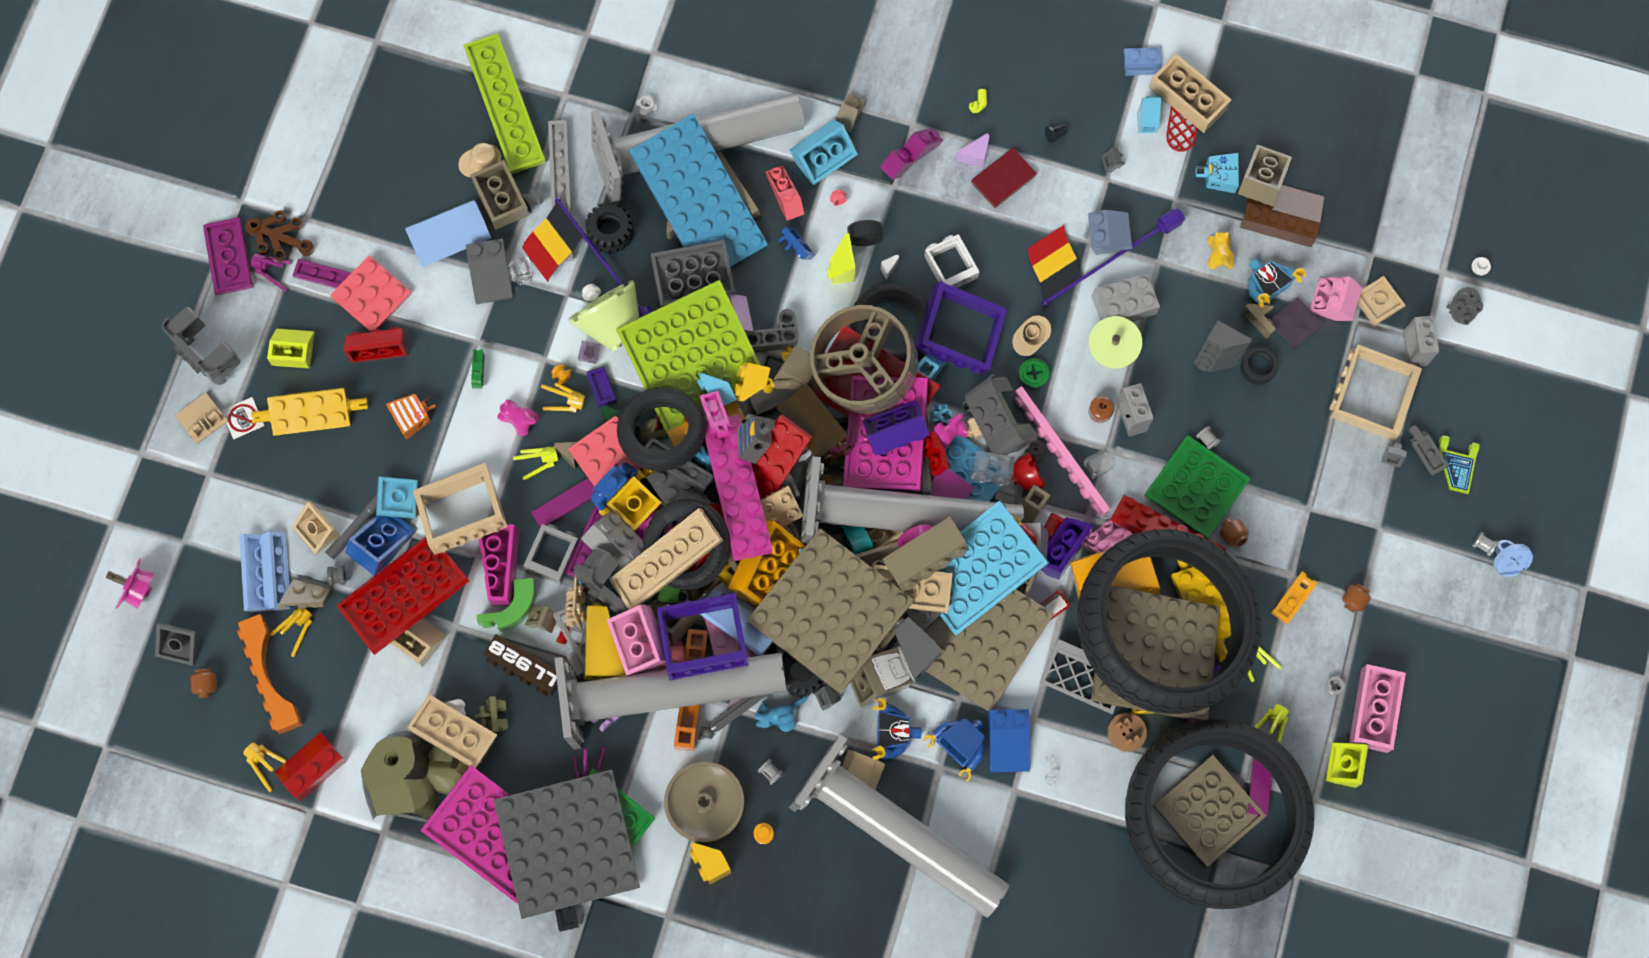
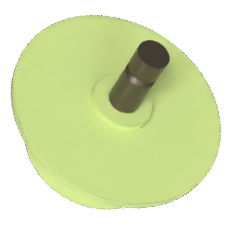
M1112 316L1099 321L1089 336V349L1094 359L1099 364L1112 369L1123 368L1133 363L1139 356L1142 348V337L1139 329L1132 321L1124 317Z

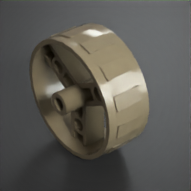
M856 305L846 307L834 313L821 325L812 341L810 365L820 389L833 402L851 412L872 414L893 407L909 392L916 379L918 354L913 342L914 340L908 330L894 315L872 305ZM869 319L859 343L852 345L850 350L825 354L830 341L841 329L856 321ZM892 325L903 333L907 345L905 368L896 383L892 381L877 361ZM879 330V334L873 337V332ZM869 342L874 343L871 352L867 348ZM851 359L855 364L846 365V360ZM835 361H840L837 367H833ZM862 372L879 396L865 401L846 400L831 393L824 378ZM879 379H885L883 384L877 385Z

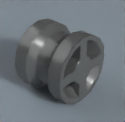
M534 187L527 194L523 193L521 195L526 206L531 211L535 209L537 204L544 202Z
M340 565L338 568L327 567L329 586H334L335 583L346 584L344 565Z

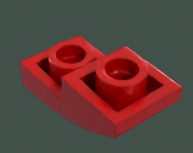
M931 431L930 435L924 438L923 457L929 458L931 474L939 476L949 468V464L941 441L936 433Z

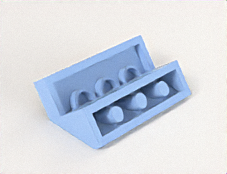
M475 200L405 228L422 267L465 250L466 244L484 242L491 239Z
M269 531L262 535H240L244 611L268 612L280 610L279 603L289 587L286 533ZM285 606V609L291 608V606Z
M721 582L711 591L708 597H717L724 593L728 595L733 594V592L727 589L728 586ZM736 595L745 646L757 655L762 656L768 651L773 642L746 621L757 607ZM732 608L700 614L738 641Z

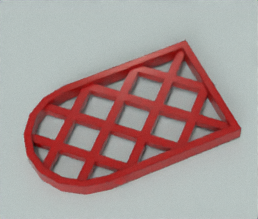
M1170 106L1166 141L1173 150L1185 152L1194 145L1197 127L1195 126V131L1193 132L1191 128L1194 125L1188 126L1185 122L1187 119L1183 120L1180 113ZM1178 117L1181 122L1176 124L1172 119ZM1170 121H1171V123H1172L1174 126L1169 129V127H1170ZM1182 123L1186 127V129L1183 131H1181L1178 127ZM1176 128L1179 133L1174 136L1171 131ZM1189 130L1192 135L1187 138L1183 133ZM1180 135L1185 139L1181 143L1177 140V137ZM1175 140L1178 145L1174 147L1170 142ZM1187 142L1190 146L1184 149L1182 144Z

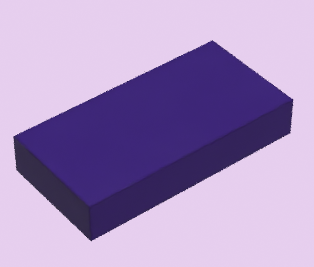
M602 366L587 371L586 373L598 407L617 402L605 367Z

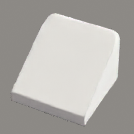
M898 255L881 262L880 269L886 280L898 265Z

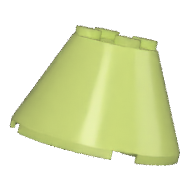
M630 280L626 287L621 284L586 305L585 309L573 314L568 321L606 348H611L612 351L617 350L622 346V342L616 329L639 319L634 281Z

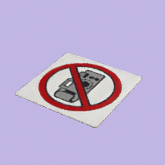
M252 397L222 410V414L228 420L227 425L233 439L264 426L263 422L252 423L251 412L258 411Z

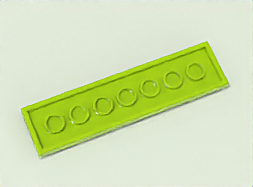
M498 33L463 44L510 173L514 174L546 163Z

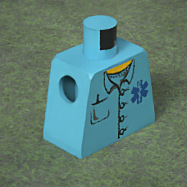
M1238 153L1208 157L1205 166H1196L1195 177L1206 178L1207 188L1235 193L1239 186Z

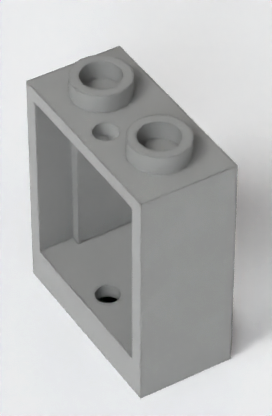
M1414 317L1403 331L1407 362L1417 367L1427 366L1439 353L1434 317Z
M1141 383L1123 388L1116 403L1128 436L1147 432L1154 418Z
M542 524L524 563V569L561 584L579 542L578 538H576L577 535L569 531L561 532L558 527L552 524H548V526ZM546 533L570 542L558 571L533 562Z

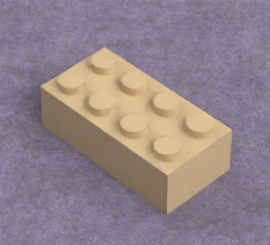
M1175 54L1152 77L1149 85L1150 89L1203 133L1228 109L1231 102L1227 95L1178 54Z

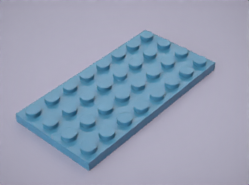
M694 113L628 150L683 248L725 240L731 267L768 245Z

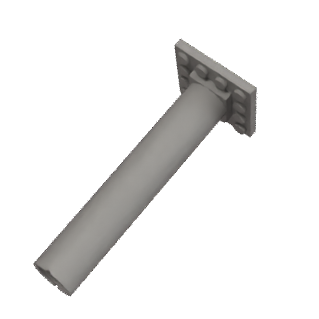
M795 93L696 118L715 152L803 130L805 126L803 110ZM599 110L592 112L591 146L611 205L618 203L619 206L620 201H622L621 185H623V175L639 172L628 150L674 124L613 139L611 133H606L605 127H607L605 117H601Z
M813 456L806 470L800 541L806 546L817 533L819 523L907 531L919 525H930L933 527L950 516L961 532L997 502L826 485L825 481L819 480L821 475H823L824 463H820L821 457ZM1003 503L1011 515L1018 517L1022 524L1024 519L1023 505Z
M781 653L749 657V666L676 680H669L667 670L579 683L577 682V675L569 666V663L563 657L554 658L563 736L574 750L582 749L581 743H584V734L579 726L585 725V721L787 692Z
M840 735L830 746L788 808L796 812L798 809L802 810L812 798H818L988 918L1000 903L999 900L1003 899L1010 885L840 765L841 762L837 759L847 748L845 742L848 739Z

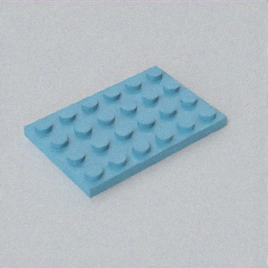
M1001 501L994 504L960 532L970 550L963 557L956 558L950 562L946 568L937 570V572L953 573L950 602L952 604L949 606V612L942 613L940 616L955 636L1049 563Z

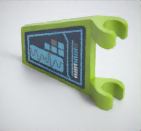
M1442 436L1439 438L1438 450L1449 466L1444 469L1448 488L1452 491L1469 494L1480 445L1472 443L1469 445L1468 455L1448 451L1447 447L1450 438Z

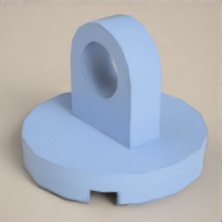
M1500 540L1495 549L1497 556L1494 559V567L1504 577L1515 576L1521 573L1520 570L1523 568L1526 570L1530 566L1533 554L1528 546L1524 544H1514L1508 540Z

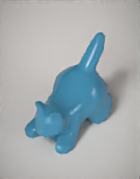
M803 696L791 704H781L776 707H768L762 701L754 716L758 720L756 726L767 728L776 724L781 731H791L796 726V708L804 704L808 697Z

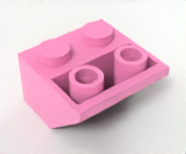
M1352 277L1319 278L1309 311L1335 321H1352L1362 287Z
M1109 520L1091 533L1084 546L1093 555L1108 550L1119 541L1133 534Z

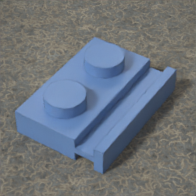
M1160 47L1124 48L1125 76L1155 75L1161 69Z

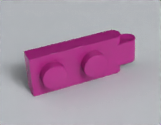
M715 391L701 395L700 401L712 434L716 433L718 439L729 436L728 429H731V425L719 392Z

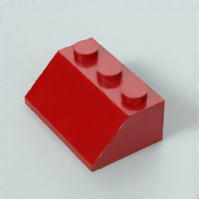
M392 327L385 331L371 330L370 333L353 332L351 335L345 336L344 352L351 363L408 356L406 334L403 328L400 329L399 327Z
M320 732L277 769L275 774L295 799L301 802L347 761Z

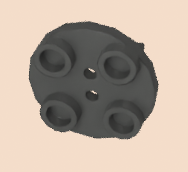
M1465 287L1456 293L1452 303L1448 304L1446 308L1450 309L1449 313L1455 322L1468 325L1483 310V303L1476 289Z

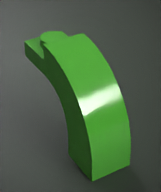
M534 579L513 580L514 598L510 606L501 612L477 614L479 626L493 628L497 624V628L501 632L512 629L523 622L529 615L535 602L536 588Z

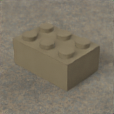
M1257 145L1238 194L1263 204L1274 206L1292 157Z
M505 160L470 174L473 185L495 230L529 216L527 206Z

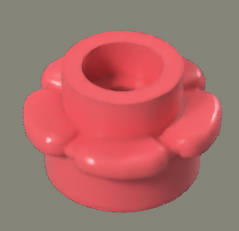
M837 189L831 193L830 201L834 206L842 205L847 201V193Z

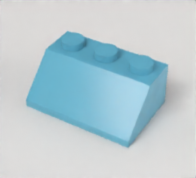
M835 120L830 121L789 149L797 166L813 185L858 155L844 125Z

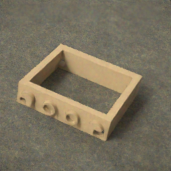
M1357 344L1354 350L1350 349L1347 360H1349V363L1342 370V383L1339 382L1336 387V400L1333 399L1330 404V417L1395 441L1400 435L1422 368ZM1357 358L1408 376L1391 428L1340 410Z
M486 463L413 490L427 542L434 555L441 552L444 553L449 549L462 546L467 542L480 539L485 535L508 527L492 474ZM485 482L495 515L434 538L425 505Z

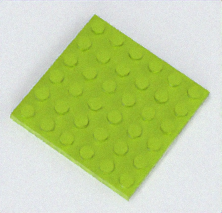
M720 280L616 329L645 390L656 387L677 389L692 397L700 407H702L700 396L707 393L705 389L701 390L697 383L699 373L728 382L734 392L735 384H739L740 376H738L739 366L743 365L744 362L760 365ZM654 408L666 433L686 423L683 419L684 415L673 408Z

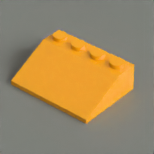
M766 521L773 553L740 560L727 588L731 592L736 593L739 598L755 607H758L798 557L799 549L806 547L775 521Z
M1106 551L1070 561L1078 600L1089 571ZM1150 557L1141 558L1124 565L1117 573L1111 585L1161 595Z

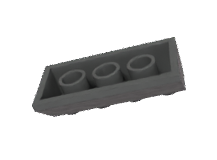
M1217 321L1194 364L1200 370L1208 372L1235 367L1252 339Z

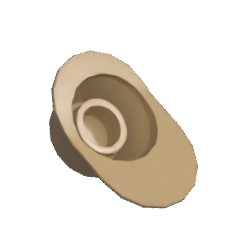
M479 143L461 156L458 164L459 170L463 175L471 177L470 174L500 162L502 158L501 152L492 144Z
M1039 315L1032 316L1024 321L1013 335L1012 343L1015 351L1022 356H1029L1035 353L1050 337L1051 325L1049 321Z

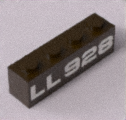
M495 634L483 653L487 658L486 662L494 667L498 664L504 668L503 672L509 676L515 674L520 677L519 681L527 686H530V684L537 687L536 691L540 694L553 696L558 688L556 668Z

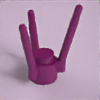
M255 253L251 259V267L256 268L255 273L261 274L283 291H288L287 288L265 273L264 270H268L270 265L283 268L284 265L281 263L292 264V261L284 260L278 263L275 257Z
M606 746L602 747L596 768L598 773L601 770ZM586 748L583 750V774H581V777L588 775ZM573 755L572 759L576 778H579L580 773L576 756Z

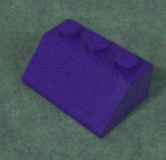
M917 399L863 420L866 434L875 456L879 454L884 455L897 447H905L910 442L923 440L926 436L930 435Z
M1065 517L1048 542L1047 561L1049 563L1041 569L1046 576L1058 580L1062 577L1070 565V561L1075 559L1077 553L1091 535L1092 524Z

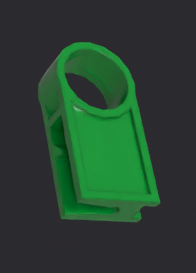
M473 349L471 374L473 389L483 388L485 361L483 349Z

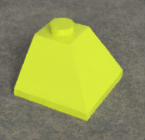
M849 233L844 235L830 259L829 268H826L827 277L832 280V285L855 281L856 268Z

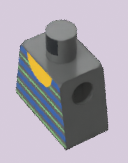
M752 417L738 427V458L754 464L761 458L772 443L771 430L774 428L772 420Z

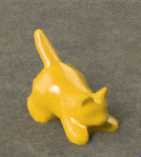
M1216 232L1215 236H1209L1208 244L1212 251L1207 261L1209 268L1216 269L1218 266H1226L1228 269L1234 268L1235 256L1230 249L1231 239L1229 233Z

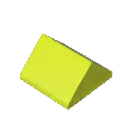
M1332 743L1326 781L1353 788L1362 785L1368 745Z

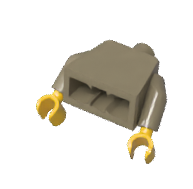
M796 345L793 349L787 347L785 352H782L784 363L774 377L775 381L773 382L771 378H768L767 385L763 388V391L771 393L774 391V388L798 391L806 384L817 390L819 385L812 373L810 353L801 350Z

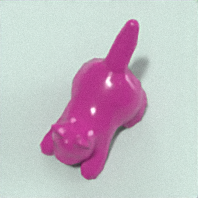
M505 400L500 405V413L497 415L500 421L511 423L520 436L528 435L529 427L536 424L539 419L538 414L533 410L521 408L512 400Z
M963 414L953 417L948 421L947 425L937 424L932 430L941 441L945 452L956 436L966 438V435L969 434L966 422H961Z

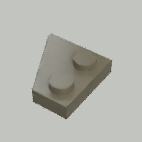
M293 579L279 603V609L285 610V606L297 605L298 609L323 607L330 595V588Z

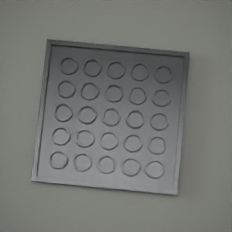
M612 769L493 799L521 919L640 888Z

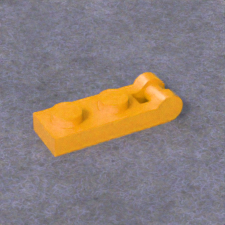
M1303 571L1271 612L1272 615L1286 625L1318 584L1314 579H1309ZM1301 582L1307 586L1306 589L1300 586Z

